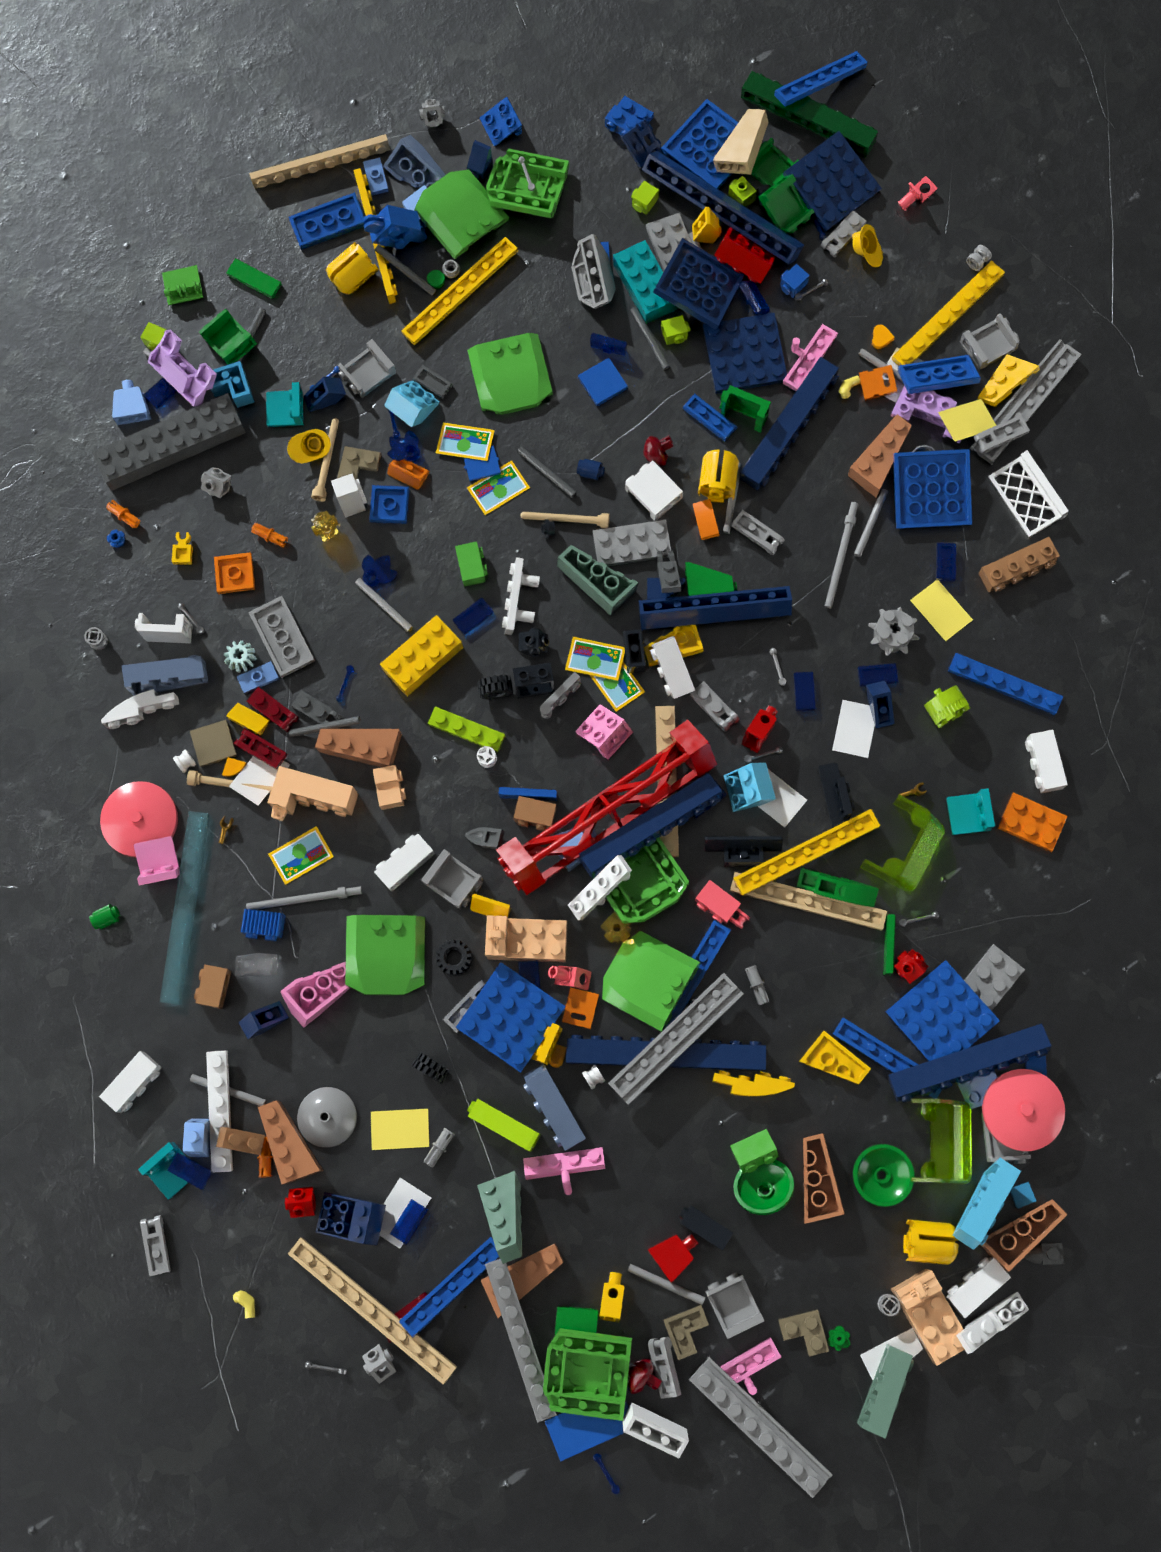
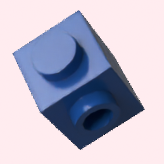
M796 264L781 275V290L786 295L789 294L794 298L808 284L810 275Z

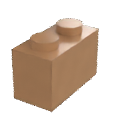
M519 796L514 821L519 826L528 827L532 825L536 826L537 830L544 831L554 824L557 805Z
M204 964V969H201L199 973L200 986L194 994L196 1004L223 1009L231 971L226 968Z
M220 1127L216 1147L261 1155L265 1135Z

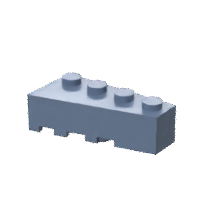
M191 655L188 658L121 665L124 687L133 696L153 689L156 692L208 683L205 660L198 655Z
M541 1064L524 1074L523 1077L526 1084L523 1086L529 1096L533 1094L536 1101L533 1103L539 1113L543 1111L546 1117L543 1121L548 1130L553 1129L556 1136L553 1138L557 1146H563L566 1151L585 1140L586 1138L545 1065Z

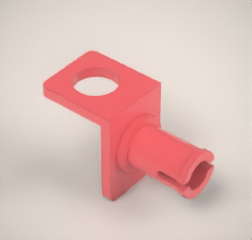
M927 176L915 186L910 182L908 184L910 192L898 201V204L906 211L916 200H919L921 203L927 200L937 190V187ZM923 184L930 185L928 193L920 191V187Z
M561 965L549 968L548 975L550 978H555V985L576 987L582 990L589 989L591 971L579 967ZM582 974L585 975V982L583 985L580 983V976Z

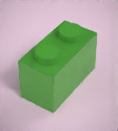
M477 541L455 546L464 587L486 582L485 576L488 575L486 564L482 565L481 559L484 558L482 547L478 548Z
M767 1129L730 1145L742 1174L753 1172L759 1166L770 1164L779 1157L777 1148Z

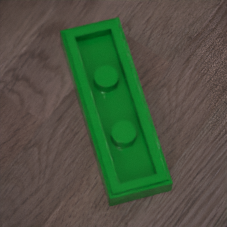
M236 258L226 272L227 276L271 299L274 298L282 286L280 281Z
M888 914L885 919L883 975L889 976L894 973L895 914Z

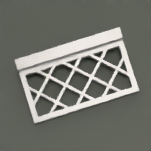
M1028 450L1014 461L988 476L1028 538L1068 515V509ZM1020 463L1023 468L1022 475L1011 473L1012 467ZM999 475L1008 476L1006 485L998 484L994 478ZM1010 477L1021 478L1019 488L1008 486ZM1023 479L1032 481L1034 484L1032 490L1021 488ZM1007 489L1018 491L1016 500L1007 498ZM1020 492L1031 493L1029 503L1018 501ZM1033 494L1043 497V505L1031 503ZM1017 504L1028 506L1026 515L1017 513ZM1030 507L1041 509L1040 518L1028 516ZM1043 510H1051L1055 517L1050 520L1042 519ZM1027 519L1039 521L1037 528L1031 532L1026 526Z

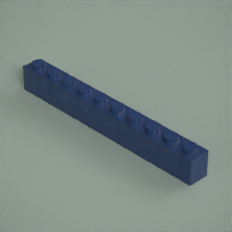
M659 151L648 155L642 168L644 172L703 210L705 207H709L720 221L787 264L797 260L804 244Z
M571 1035V1038H567L566 1063L627 1066L655 1038H650V1041H642L643 1038L631 1037V1041L623 1040V1037L612 1036L611 1040H603V1036H591V1039H583V1035ZM697 1039L669 1067L765 1071L766 1045H762V1042L750 1041V1045H742V1041H730V1044H722V1040H710V1043H702V1040Z

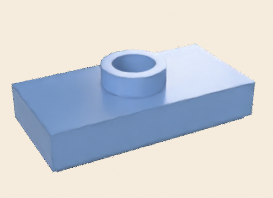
M380 157L363 161L371 195L389 192Z
M270 661L237 676L243 693L248 694L258 687L261 688L279 680L273 663Z

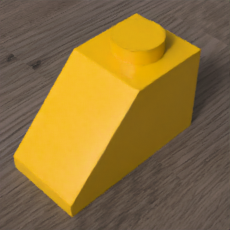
M705 207L692 224L693 241L713 244L721 235L719 218L709 207Z

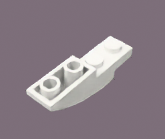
M154 689L123 701L109 711L101 719V722L109 729L119 728L122 724L134 725L138 721L144 720L143 712L149 714L160 708H174V705L179 704V699L174 692L158 695Z
M1015 1292L978 1316L956 1336L967 1354L972 1353L996 1333L1006 1329L1029 1309L1020 1294Z

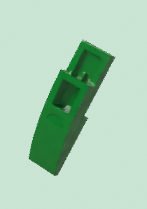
M805 867L801 868L797 887L813 891L815 894L868 907L875 906L879 888L843 877L838 878Z

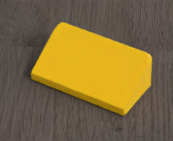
M237 703L226 716L229 720L259 736H262L270 722L268 718L240 703Z
M477 894L472 895L471 911L486 916L509 917L511 911L509 904Z

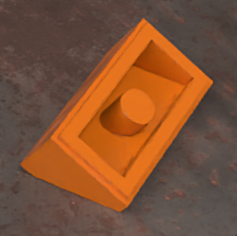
M397 455L389 464L387 474L419 490L430 471Z

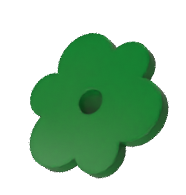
M837 1326L835 1330L829 1331L830 1337L827 1339L829 1346L834 1347L837 1351L849 1347L850 1341L848 1338L850 1334L842 1326Z

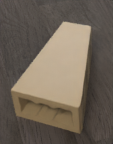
M748 109L713 159L717 172L751 175L769 123L765 110Z

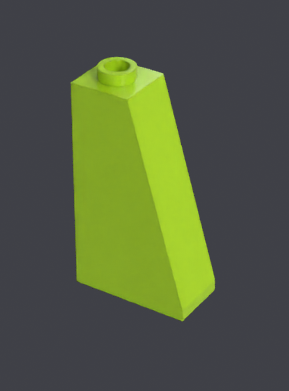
M479 1099L476 1102L472 1101L467 1110L469 1112L468 1117L529 1152L533 1151L541 1136L538 1132Z

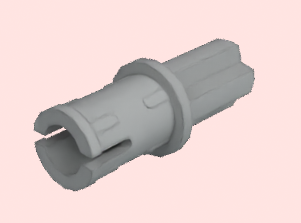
M754 965L746 968L745 972L751 984L750 989H753L758 1004L764 1005L768 1003L769 998L763 985L765 982L761 980L757 966Z
M444 1128L437 1141L432 1143L433 1147L424 1159V1162L430 1167H434L442 1153L446 1152L445 1149L455 1134Z

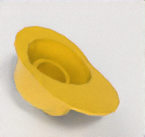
M865 224L861 231L852 234L853 249L856 254L865 257L867 262L876 268L882 264L883 252L874 228L870 224Z
M311 429L297 434L288 442V455L292 460L301 464L322 458L330 451V438L324 431L319 429Z

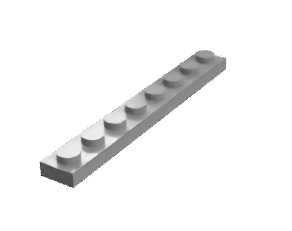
M501 1259L486 1263L485 1267L537 1423L557 1416L556 1412L550 1410L549 1401L543 1392L544 1375L507 1263L503 1264Z

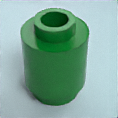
M108 904L94 911L89 916V919L94 929H103L118 922L120 912L116 906Z

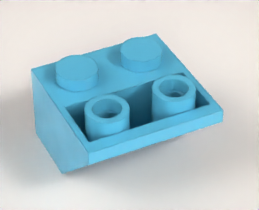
M409 381L392 388L384 406L410 427L421 424L437 407L440 401L434 398L433 394L421 388L419 383Z
M750 763L723 775L733 812L764 805L776 799L766 763Z

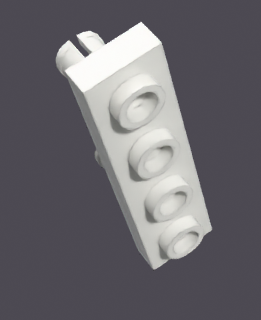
M517 557L515 563H511L509 574L513 575L512 581H508L507 592H510V598H506L504 610H508L507 617L504 616L502 628H505L504 634L512 635L516 621L534 622L535 612L518 610L517 603L521 585L538 588L540 579L539 576L523 574L524 559Z
M622 855L616 856L568 904L577 920H583L597 905H603L606 900L605 897L621 881L629 880L632 869Z

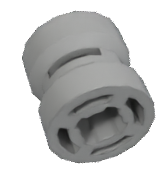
M978 245L974 253L966 258V262L973 270L980 271L984 263L991 259L992 254L987 247Z
M91 627L85 632V641L94 650H102L107 646L108 638L99 628Z
M884 1294L879 1297L877 1306L881 1313L887 1316H894L899 1312L900 1302L897 1297L891 1294Z

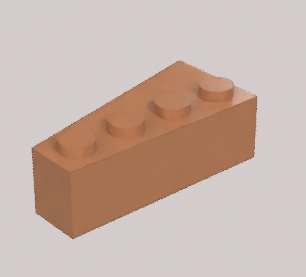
M897 414L853 463L848 476L877 498L894 464L893 454L900 452L912 425Z
M320 729L315 748L320 753L382 768L394 764L402 734L399 729Z
M276 1100L258 1107L281 1184H289L324 1171L281 1101Z
M824 1133L803 1138L804 1224L844 1215L845 1212Z
M1052 1199L988 1235L986 1242L981 1247L992 1258H995L1008 1273L1067 1214Z
M556 1243L508 1266L519 1300L564 1262ZM489 1276L481 1279V1282L495 1314L499 1318L501 1312Z

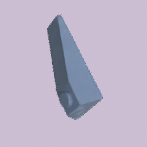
M411 135L399 141L383 166L396 179L404 180L415 188H421L424 185L428 188L445 176V173L426 149Z

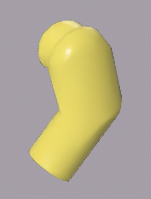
M858 375L841 383L839 394H841L842 399L851 396V387L861 384Z
M245 1291L235 1292L233 1300L235 1303L245 1307V1318H254V1298Z

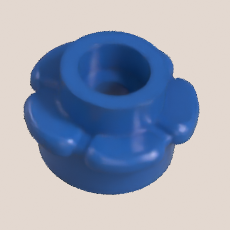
M112 530L107 536V541L112 547H121L125 543V534L122 531Z

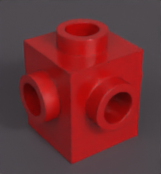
M914 949L908 953L903 951L897 957L898 961L894 966L897 973L902 978H905L909 984L924 974L929 967L924 962L923 956L919 952H915Z
M313 1187L289 1189L288 1198H285V1209L289 1210L291 1218L315 1216L316 1197Z

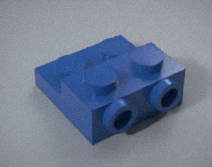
M624 96L617 106L614 105L606 115L605 126L608 130L616 132L621 136L634 126H637L639 131H641L642 127L639 122L645 119L649 124L654 117V113Z

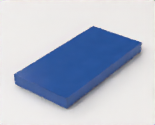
M354 192L288 218L302 250L364 227L363 218L365 216Z
M969 355L898 366V373L908 394L980 383L981 379Z
M625 1402L624 1416L629 1409L627 1402ZM560 1413L545 1420L560 1461L624 1433L623 1421L568 1413Z

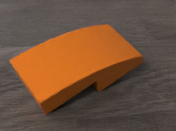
M711 499L693 503L701 540L720 536Z

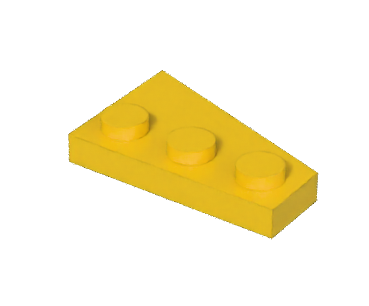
M1007 354L979 394L978 400L982 399L983 403L994 407L1012 393L1015 387L1019 384H1024L1031 374H1036L1040 370L1039 366Z
M696 625L677 626L672 632L659 637L645 646L644 652L649 667L659 664L657 660H653L651 655L652 644L672 636L676 639L682 657L704 652Z
M825 1031L820 1034L799 1061L855 1084H860L871 1070L869 1066Z

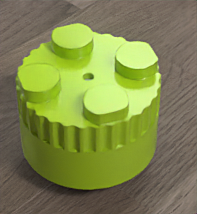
M957 685L944 692L940 688L934 691L936 697L924 705L938 728L943 727L950 720H956L963 713L971 709Z

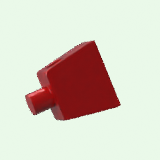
M768 706L766 710L760 709L747 728L741 744L758 754L777 721L775 717L778 713L777 709L772 706Z
M676 1234L649 1248L648 1251L670 1282H673L694 1259L689 1251L699 1243L692 1234L683 1241Z

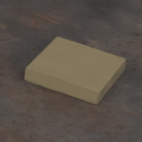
M227 720L190 731L200 767L226 760L228 757L233 758L237 756Z

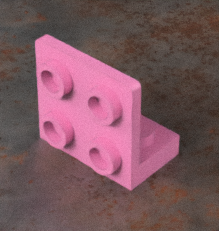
M599 705L576 730V733L594 745L602 756L609 760L633 731L624 719L604 706Z
M171 836L134 844L140 875L137 878L139 885L169 880L180 875L179 863Z

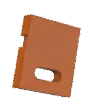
M892 365L876 368L870 372L864 371L859 373L864 400L897 393ZM883 375L888 376L889 387L884 385Z
M570 987L562 1022L591 1029L599 994ZM576 1013L584 1015L586 1017V1020L581 1021L571 1018V1014Z

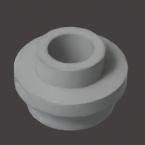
M447 260L442 266L443 274L448 278L456 277L460 273L459 264L454 260Z

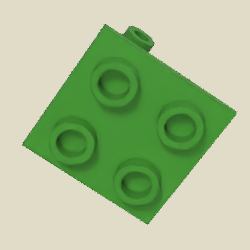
M197 265L162 273L165 286L164 294L167 297L168 306L203 298Z

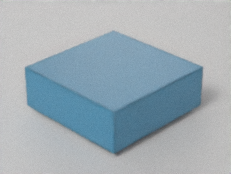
M1029 1182L1012 1187L1010 1194L1016 1208L1036 1202Z

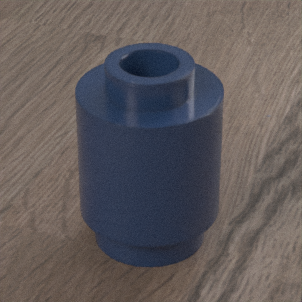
M590 459L579 460L577 474L593 480H599L600 477L603 478L605 467H603L602 462Z

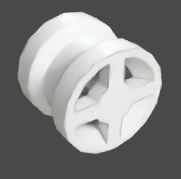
M484 746L477 752V759L482 767L490 768L495 765L497 756L493 748Z
M186 749L182 751L180 756L173 757L183 773L187 772L189 767L197 765Z
M593 1065L589 1071L582 1072L591 1089H594L596 1084L605 1082L596 1065Z

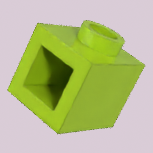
M743 176L738 180L735 179L729 185L728 196L743 206L747 207L756 200L757 191Z
M643 181L640 187L636 188L631 195L633 208L647 215L659 199V189Z
M683 315L661 321V330L666 345L680 344L687 340L690 327L688 321H684Z
M148 322L140 338L144 345L153 351L160 343L166 329Z

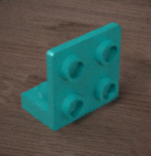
M292 382V389H289V391L266 393V423L268 427L303 425V390L299 382Z
M989 788L981 789L976 794L947 797L946 801L952 835L991 831L995 827Z
M168 1142L138 1169L143 1176L150 1177L167 1199H171L199 1174V1171L175 1142Z

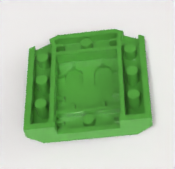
M508 149L505 156L496 159L486 185L490 206L547 218L554 217L567 179L569 161ZM521 156L525 158L524 163L526 165L528 174L530 176L531 182L535 185L534 191H529L528 189V181L526 179L524 170L522 168V165L518 162V159Z
M470 170L449 172L423 190L414 211H417L419 218L454 259L467 251L474 242L491 230H496L509 219L502 208L490 206L486 189Z
M526 333L477 344L468 350L482 411L489 410L495 412V414L503 415L537 407L542 403V400L553 394L538 334Z
M658 837L652 845L644 846L636 855L628 856L624 859L632 869L630 878L627 881H621L605 898L623 924L645 922L678 902L689 885V880Z
M408 915L347 916L346 986L364 995H406L424 986L425 917Z
M639 931L622 943L603 977L602 999L662 1032L673 1016L674 1008L689 981H692L701 963Z
M560 1328L549 1344L546 1354L543 1392L549 1401L550 1410L623 1421L632 1338Z

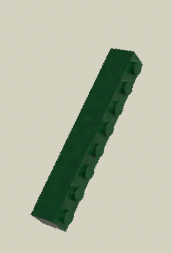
M751 71L742 86V99L826 139L840 131L855 153L865 158L867 157L876 142L878 131L872 126L864 125L855 118H850L840 111H835L823 103L812 100L809 96L785 107L774 96L775 90L783 85L766 78L760 73Z

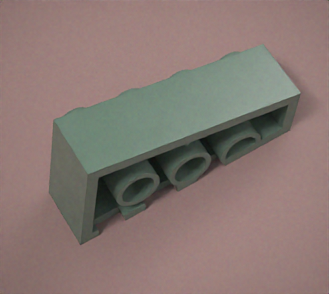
M572 545L558 556L557 567L610 616L637 590V581L626 578L621 572L608 568V565L592 559V556Z
M513 1171L477 1185L495 1248L503 1264L522 1257L521 1183L516 1172Z
M886 1345L857 1421L861 1428L886 1439L894 1412L899 1404L900 1393L903 1392L906 1386L905 1378L907 1372L910 1373L914 1364L911 1354L891 1345Z

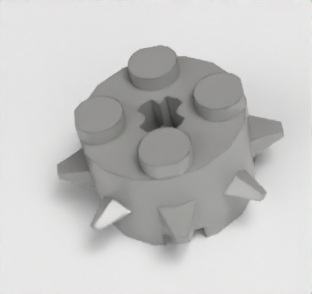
M901 607L897 610L888 611L880 609L878 622L868 624L869 627L874 629V638L870 642L871 645L878 644L885 651L886 656H889L891 652L895 653L899 650L907 654V646L910 640H919V637L914 634V624L917 622V619L903 612Z

